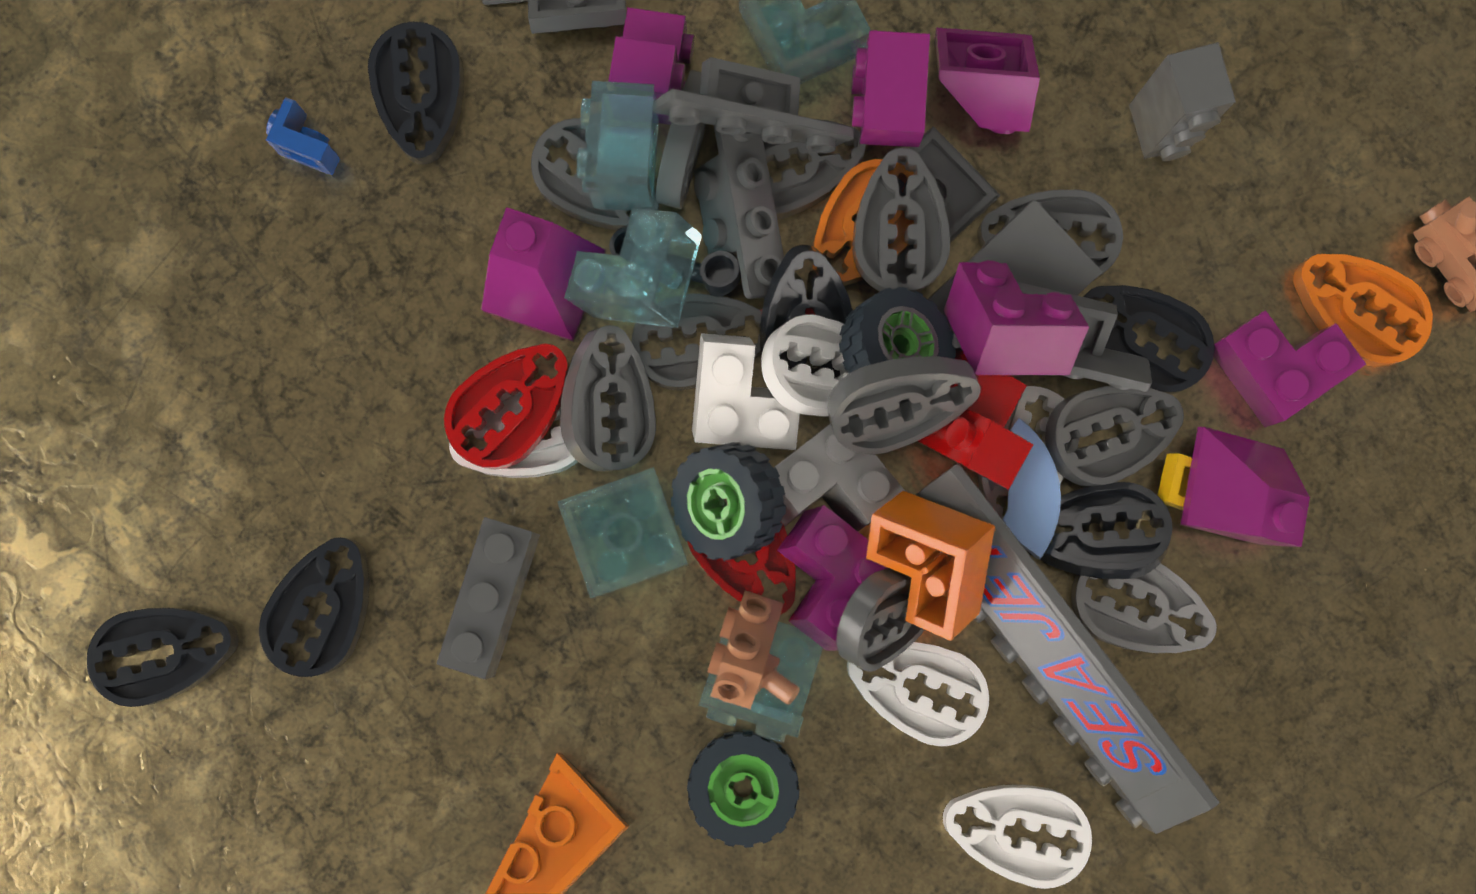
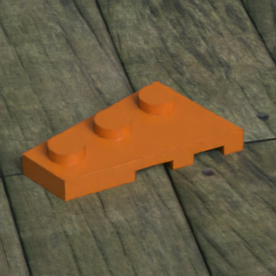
M562 753L556 754L549 768L550 772L539 794L535 795L527 811L529 814L514 843L510 844L485 894H564L630 827Z

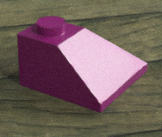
M936 27L935 44L938 79L979 127L990 129L999 134H1011L1015 131L1030 132L1040 81L1032 35Z
M506 207L489 253L481 310L574 342L606 251L553 222Z
M1198 427L1180 525L1259 545L1302 547L1310 496L1285 449L1208 427Z

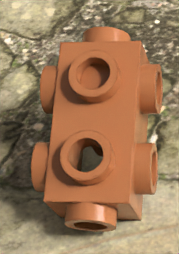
M1469 196L1451 206L1445 199L1419 216L1424 225L1413 232L1418 240L1414 248L1417 256L1425 265L1429 267L1437 266L1446 278L1447 282L1444 284V291L1449 300L1458 307L1466 306L1472 312L1476 310V202Z
M745 591L739 610L728 608L719 636L729 639L727 645L716 643L707 671L717 675L711 697L751 709L755 695L764 688L787 705L793 702L800 691V687L777 672L780 658L769 653L784 603Z

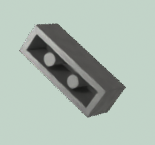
M1219 43L1167 55L1129 104L1144 159L1161 155L1162 161H1171L1191 153V147L1206 138L1205 133L1211 127L1218 125L1221 122L1220 117L1236 102Z
M486 517L483 518L436 663L437 665L481 679L495 677L540 534Z

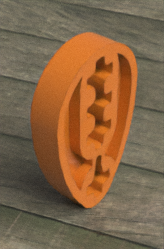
M883 159L868 160L850 169L831 194L819 221L813 247L831 259L839 254L844 247L850 246L851 248L847 252L842 264L846 272L843 275L837 272L844 286L863 280L855 266L852 253L855 224L853 219L857 216L859 204L870 178ZM897 162L894 170L888 171L889 174L896 175L897 179L902 180L904 183H906L909 176L914 175L913 171H907L905 165ZM897 210L894 218L888 220V224H894L898 229L895 241L888 244V249L897 251V257L910 245L905 243L904 234L908 226L914 224L913 220L905 218L904 211ZM813 264L811 266V271L817 270V267H815Z
M1316 254L1302 262L1294 272L1293 284L1305 311L1316 327L1322 330L1337 323L1365 361L1366 366L1386 367L1407 360L1423 348L1431 334L1433 314L1425 292L1413 280L1388 266L1347 254ZM1319 268H1323L1326 271L1323 279L1328 284L1317 288L1312 284L1315 276L1310 271L1314 272ZM1364 296L1367 299L1364 307L1370 312H1365L1358 316L1354 312L1357 304L1351 299ZM1383 309L1387 312L1385 322L1390 326L1377 329L1374 326L1377 322V317L1372 313ZM1404 323L1408 327L1405 335L1410 340L1398 343L1395 340L1398 332L1393 327Z

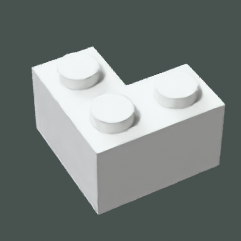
M701 333L692 424L695 443L721 445L737 442L742 446L751 445L760 448L796 450L800 414L789 410L778 402L768 388L751 387L755 344L750 337Z

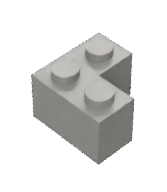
M831 423L775 466L780 475L781 486L784 485L785 490L784 505H786V512L781 521L785 526L823 497L837 516L859 532L871 522L872 514L900 492L905 491L876 454L857 453L841 445L834 435Z

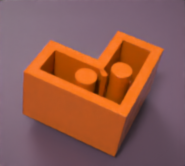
M902 491L872 514L866 559L912 577L905 621L952 641L980 614L995 525Z

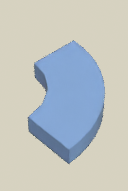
M1019 418L1010 431L1034 445L1009 490L1007 489L1008 505L1003 521L1024 549L1040 560L1053 538L1058 523L1061 504L1060 482L1057 469L1047 447L1032 428Z

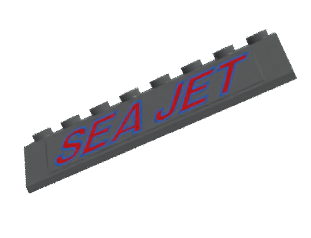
M957 463L917 492L915 495L995 525L980 614L974 620L978 624L983 620L987 622L996 634L991 639V642L1008 664L1016 660L1026 673L1027 677L1022 680V683L1031 696L1040 705L1047 701L1058 715L1053 724L1071 746L1078 742L1090 758L1084 764L1092 776L1103 787L1110 783L1121 799L1115 804L1125 819L1135 829L1142 825L1144 828L1157 834L1217 806L1220 802L960 464Z

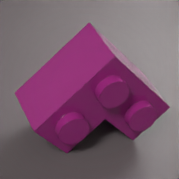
M627 7L623 37L615 38L608 80V88L616 117L671 125L672 122L669 121L668 115L653 112V102L671 89L683 90L685 85V64L683 63L691 64L695 39L694 34L687 33L686 16Z
M869 30L866 47H857L855 65H853L851 94L860 96H854L851 126L861 127L860 144L919 148L925 133L930 34Z
M992 260L959 262L944 308V313L975 375H1070L1089 328L1071 295L1058 292L1023 294L1007 263H999Z
M1266 310L1245 321L1214 343L1213 357L1264 427L1287 420L1366 365L1337 323L1314 333L1293 348Z
M825 505L804 511L777 551L816 580L788 621L826 651H838L837 632L847 603L866 578L877 571L888 569V567L866 559L869 540Z

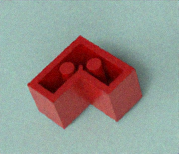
M957 349L955 359L968 362L964 352ZM976 375L981 389L978 399L955 420L938 431L918 440V442L1009 490L1034 445L1004 428L1027 385L1011 375ZM958 383L950 385V388L958 386Z

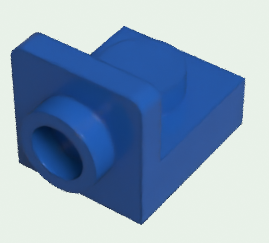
M285 97L280 109H275L269 117L266 128L268 135L266 141L280 156L333 176L340 158L328 144L329 138L311 128L303 127L307 114L295 100Z

